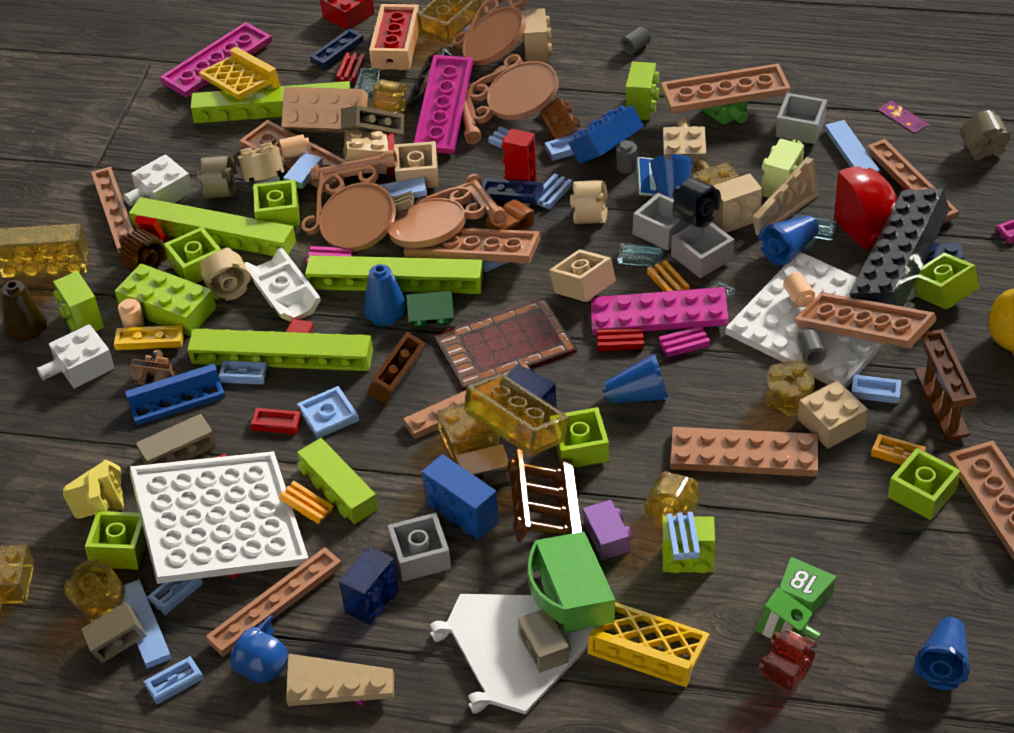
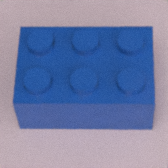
M621 105L603 114L601 119L589 123L586 129H581L574 133V138L567 143L579 164L601 156L643 128L644 125L632 105L626 108Z
M442 454L422 471L425 502L432 510L436 509L443 514L446 520L460 526L467 535H472L480 540L499 523L496 490Z

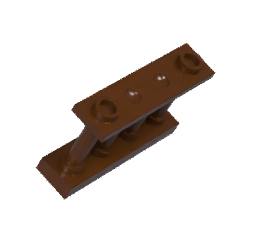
M944 329L925 332L919 340L928 357L927 366L915 369L914 373L945 440L969 437L970 433L961 416L963 406L976 404L977 397Z
M517 449L515 455L509 459L507 464V472L510 473L514 510L513 530L516 531L517 542H522L528 530L557 536L582 532L572 460L563 458L559 466L554 469L523 463L522 450ZM525 473L552 478L555 481L556 487L526 482ZM527 492L555 497L558 506L528 501ZM529 511L557 516L560 519V526L530 521Z

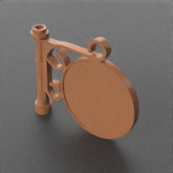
M480 0L483 3L476 12L467 32L458 33L453 38L452 43L457 49L462 48L464 57L473 58V65H486L500 59L519 42L525 31L526 18L519 9L525 6L527 0H519L518 2L517 0ZM509 1L510 6H501V2Z
M512 54L505 59V68L469 84L462 113L466 128L464 132L466 142L469 144L478 143L482 136L476 123H486L494 114L502 119L518 120L532 116L545 108L553 100L559 87V80L554 69L549 64L540 61L523 62L520 55ZM493 81L492 84L490 85V87H487V85H485V84H487V83ZM477 89L479 90V92L484 91L479 95L474 94L477 91ZM487 99L489 107L481 106L476 109L478 115L486 114L477 117L473 101L481 102Z
M389 150L380 156L344 162L320 168L318 164L314 165L310 169L313 180L319 181L316 217L314 215L308 216L302 221L301 226L307 235H314L321 231L327 243L332 247L352 249L353 252L369 248L383 239L394 223L396 208L388 191L382 186L375 184L378 179L376 169L382 168L383 165L388 167L398 166L396 151ZM373 173L371 177L364 179L363 174ZM358 175L360 183L345 186L342 178ZM335 180L340 182L336 189L329 187V184ZM327 189L328 193L332 196L322 209L323 193ZM316 222L314 227L307 228L310 223Z
M471 174L467 176L463 185L449 188L424 198H414L411 208L396 213L394 223L388 233L392 242L399 246L422 248L442 243L455 236L465 225L466 219H478L487 213L494 225L501 226L507 221L508 215L502 207L496 205L487 191L482 188L480 176ZM473 198L476 203L468 205L464 210L462 205L468 203Z

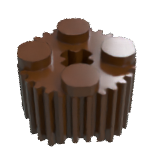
M136 229L132 233L123 234L119 240L121 248L118 249L120 250L118 252V262L131 272L140 263L159 269L158 266L162 265L161 262H165L168 259L163 241L145 229Z

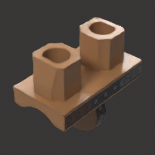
M154 350L152 356L146 355L145 361L136 359L131 361V367L134 369L133 381L138 385H147L149 376H154L153 382L176 376L177 372L172 370V365L168 364V358H163L162 351Z

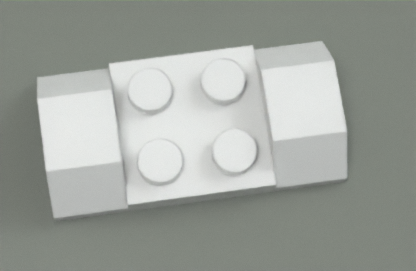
M282 247L277 249L272 260L261 265L254 266L248 262L244 263L249 275L253 279V283L281 318L291 322L292 319L301 320L314 313L321 298Z

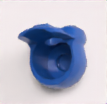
M269 616L258 627H251L245 630L235 642L230 655L231 669L237 674H242L257 683H267L274 680L284 670L288 662L289 653L287 648L278 639L273 637L274 629L271 624L273 616Z

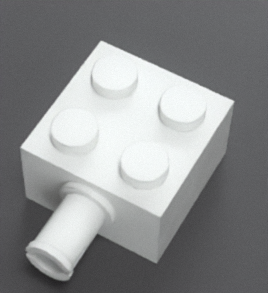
M165 154L131 173L135 189L123 196L129 206L135 204L139 197L175 203L193 193L189 173Z
M90 324L49 343L54 360L41 367H37L38 374L43 381L62 372L73 388L115 369L108 347Z

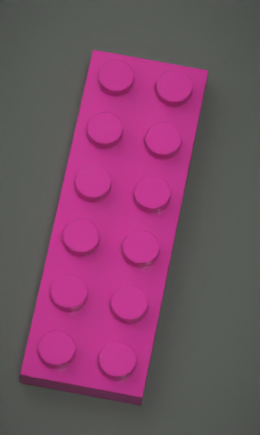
M245 22L160 76L161 83L188 98L192 93L197 92L210 83L201 78L199 72L230 57V49L237 47L253 55L272 43V37Z
M433 55L414 143L435 141L437 153L454 154L473 65L472 57Z
M725 287L593 297L591 299L592 334L597 335V329L643 327V332L694 328L697 326L728 325Z

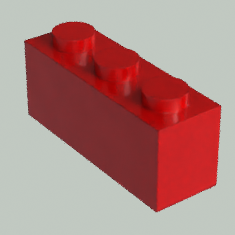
M510 129L507 136L503 137L501 147L504 149L502 160L503 165H505L504 179L537 182L535 134Z

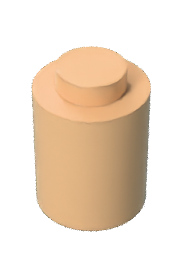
M303 134L279 140L283 160L302 156L303 153L308 154V150L311 149L308 137L304 138Z
M792 273L785 278L783 287L797 307H806L814 300L815 292L801 273Z
M136 299L122 301L118 306V311L123 328L145 327V320L139 301Z

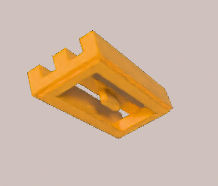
M666 260L662 261V265L659 263L655 264V268L651 266L647 268V274L663 292L673 291L669 286H672L675 291L689 290L690 286ZM657 273H660L665 281Z
M878 434L871 451V456L902 465L916 448L925 452L926 447Z
M295 481L285 489V492L282 491L279 496V500L317 524H320L332 512L334 507Z

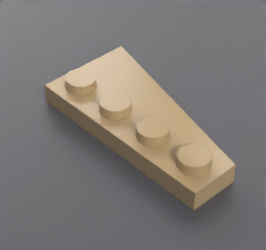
M806 157L752 216L756 235L759 236L760 230L763 227L786 220L819 196L814 160L812 158Z
M288 654L286 695L288 706L394 698L393 669Z

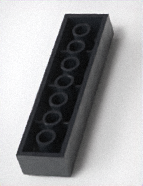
M944 188L907 189L901 192L849 293L851 298L904 307L949 212Z

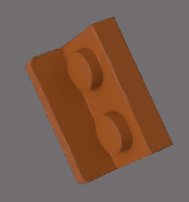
M559 97L539 111L554 139L566 137L581 130V122L576 116L573 117L571 114L573 112L572 107L567 101L564 103Z

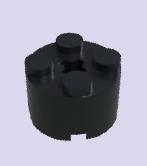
M694 177L687 179L681 186L675 187L672 193L674 198L673 217L699 228H704L713 221L715 217L712 214L714 210H719L721 204V192L719 189Z

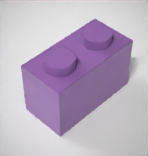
M611 500L583 508L584 526L601 560L630 552L631 530L628 526H624L622 513L619 508L614 507Z

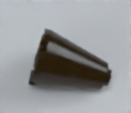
M11 280L2 287L3 330L8 338L9 336L13 337L15 341L19 342L37 338L40 335L39 332L43 328H47L48 320L46 314L21 281Z

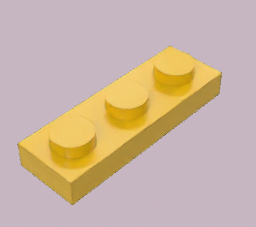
M183 325L117 328L114 347L115 350L182 347L184 327Z

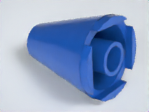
M675 154L671 155V159H664V156H659L651 160L650 167L657 193L674 200L672 193L675 187L681 186L691 177L693 163L690 157Z
M809 215L769 224L760 230L758 236L759 241L762 240L763 244L761 247L762 253L772 264H782V266H785L818 234L819 225L817 220Z
M383 264L375 265L369 270L363 306L365 318H368L372 321V324L378 326L393 325L397 323V319L400 317L403 319L407 313V302L390 267Z
M655 354L646 357L605 381V387H601L605 401L610 400L611 404L658 401L669 398Z
M946 617L940 620L915 657L914 668L919 678L922 676L928 681L927 685L941 690H953L958 688L959 684L965 683L968 680L970 665L965 625L957 618Z

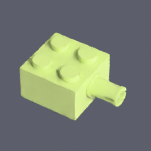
M780 138L777 145L772 146L768 159H764L762 164L764 175L761 180L764 197L770 198L803 162L804 145L799 140L796 143V140L788 141Z

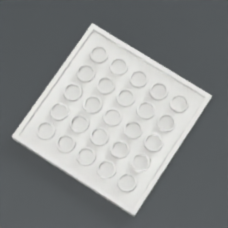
M800 252L727 325L725 334L804 372L797 365V362L802 361L803 358L796 344V337L802 331L814 329L796 325L795 318L806 307H797L783 287L785 278L792 273H801L815 292L816 298L820 292L850 297L849 293L857 277ZM906 300L904 307L915 309V304ZM814 330L818 333L825 351L835 352L839 350L840 345L846 344L852 350L848 353L855 354L858 358L812 377L828 385L838 380L847 388L853 381L854 375H858L885 344Z
M274 452L130 467V476L157 584L300 566L308 560L293 509L279 500L280 493L282 491L285 492L286 487Z

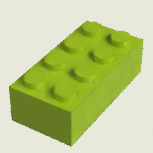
M141 263L115 290L118 305L126 299H136L141 305L144 319L162 326L183 325L184 334L191 336L193 329H198L216 309L212 289Z

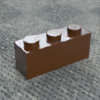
M406 332L371 379L367 394L387 405L420 359L426 343Z

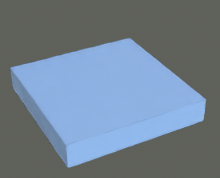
M339 386L297 403L298 411L301 412L302 417L317 439L359 421L358 414Z

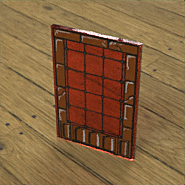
M545 298L433 334L434 340L463 391L526 364L529 368L577 352L576 346Z

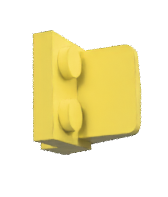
M107 459L103 460V462L63 488V496L75 518L79 519L96 515L97 511L115 512L124 509L123 491L121 489V468Z

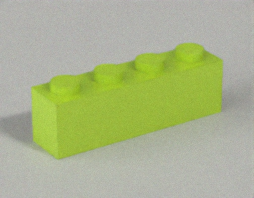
M322 438L297 452L299 458L297 465L303 475L307 474L311 478L315 488L321 489L331 504L335 503L344 518L348 517L353 524H356L378 510L376 494Z

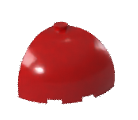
M860 166L838 171L833 221L866 250L874 246L897 201V196L888 181L876 170L870 167L863 169Z

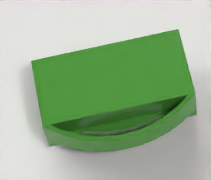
M585 532L535 540L528 559V586L537 605L547 615L561 624L564 633L577 632L580 629L602 627L605 624L614 623L615 598ZM535 571L540 573L541 585L545 595L534 582L533 573Z

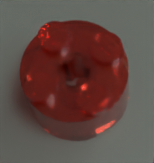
M785 629L781 633L776 631L769 643L772 649L768 657H763L758 670L763 672V677L791 692H795L799 687L795 685V682L798 678L804 680L813 663L816 653L811 650L812 648H817V643L789 629Z

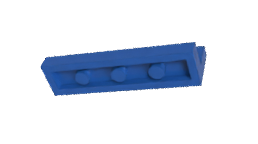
M215 364L125 391L136 426L225 398ZM214 387L218 390V392L211 394L205 393L207 389ZM188 395H193V396H195L192 400H189V401L183 400V398H184L185 396H188ZM166 402H171V403H172V405H171L170 407H167V408H162V407H160L163 403H166ZM143 409L150 410L145 415L138 416L137 411Z

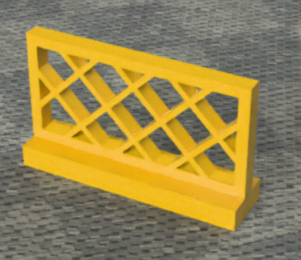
M237 47L230 49V57L199 72L201 78L239 100L266 86H270L273 89L281 86L276 68Z
M615 602V612L624 614L626 618L615 620L614 623L605 624L602 627H596V629L592 628L588 637L587 654L683 687H687L691 672L709 640V633L617 602ZM645 621L650 626L639 629L636 623ZM629 624L632 626V631L624 633L619 628ZM614 629L617 635H612L603 631ZM669 629L675 634L664 637L661 630ZM655 632L658 639L646 641L643 635ZM638 637L641 643L638 644L627 639ZM693 637L700 641L699 643L688 645L685 639ZM680 641L683 647L671 649L668 643ZM662 645L665 652L653 649V647ZM687 653L690 660L688 661L677 656Z

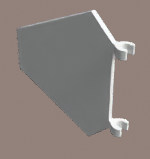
M460 594L448 621H435L431 623L430 627L433 632H430L434 642H439L449 633H452L484 693L474 692L468 695L471 702L469 707L473 714L479 713L487 705L493 704L526 715L588 649V637L594 627L580 629L577 632L564 633L559 623L561 634L563 636L566 635L571 644L569 661L566 664L541 673L537 670L518 635V618L541 610L532 595Z

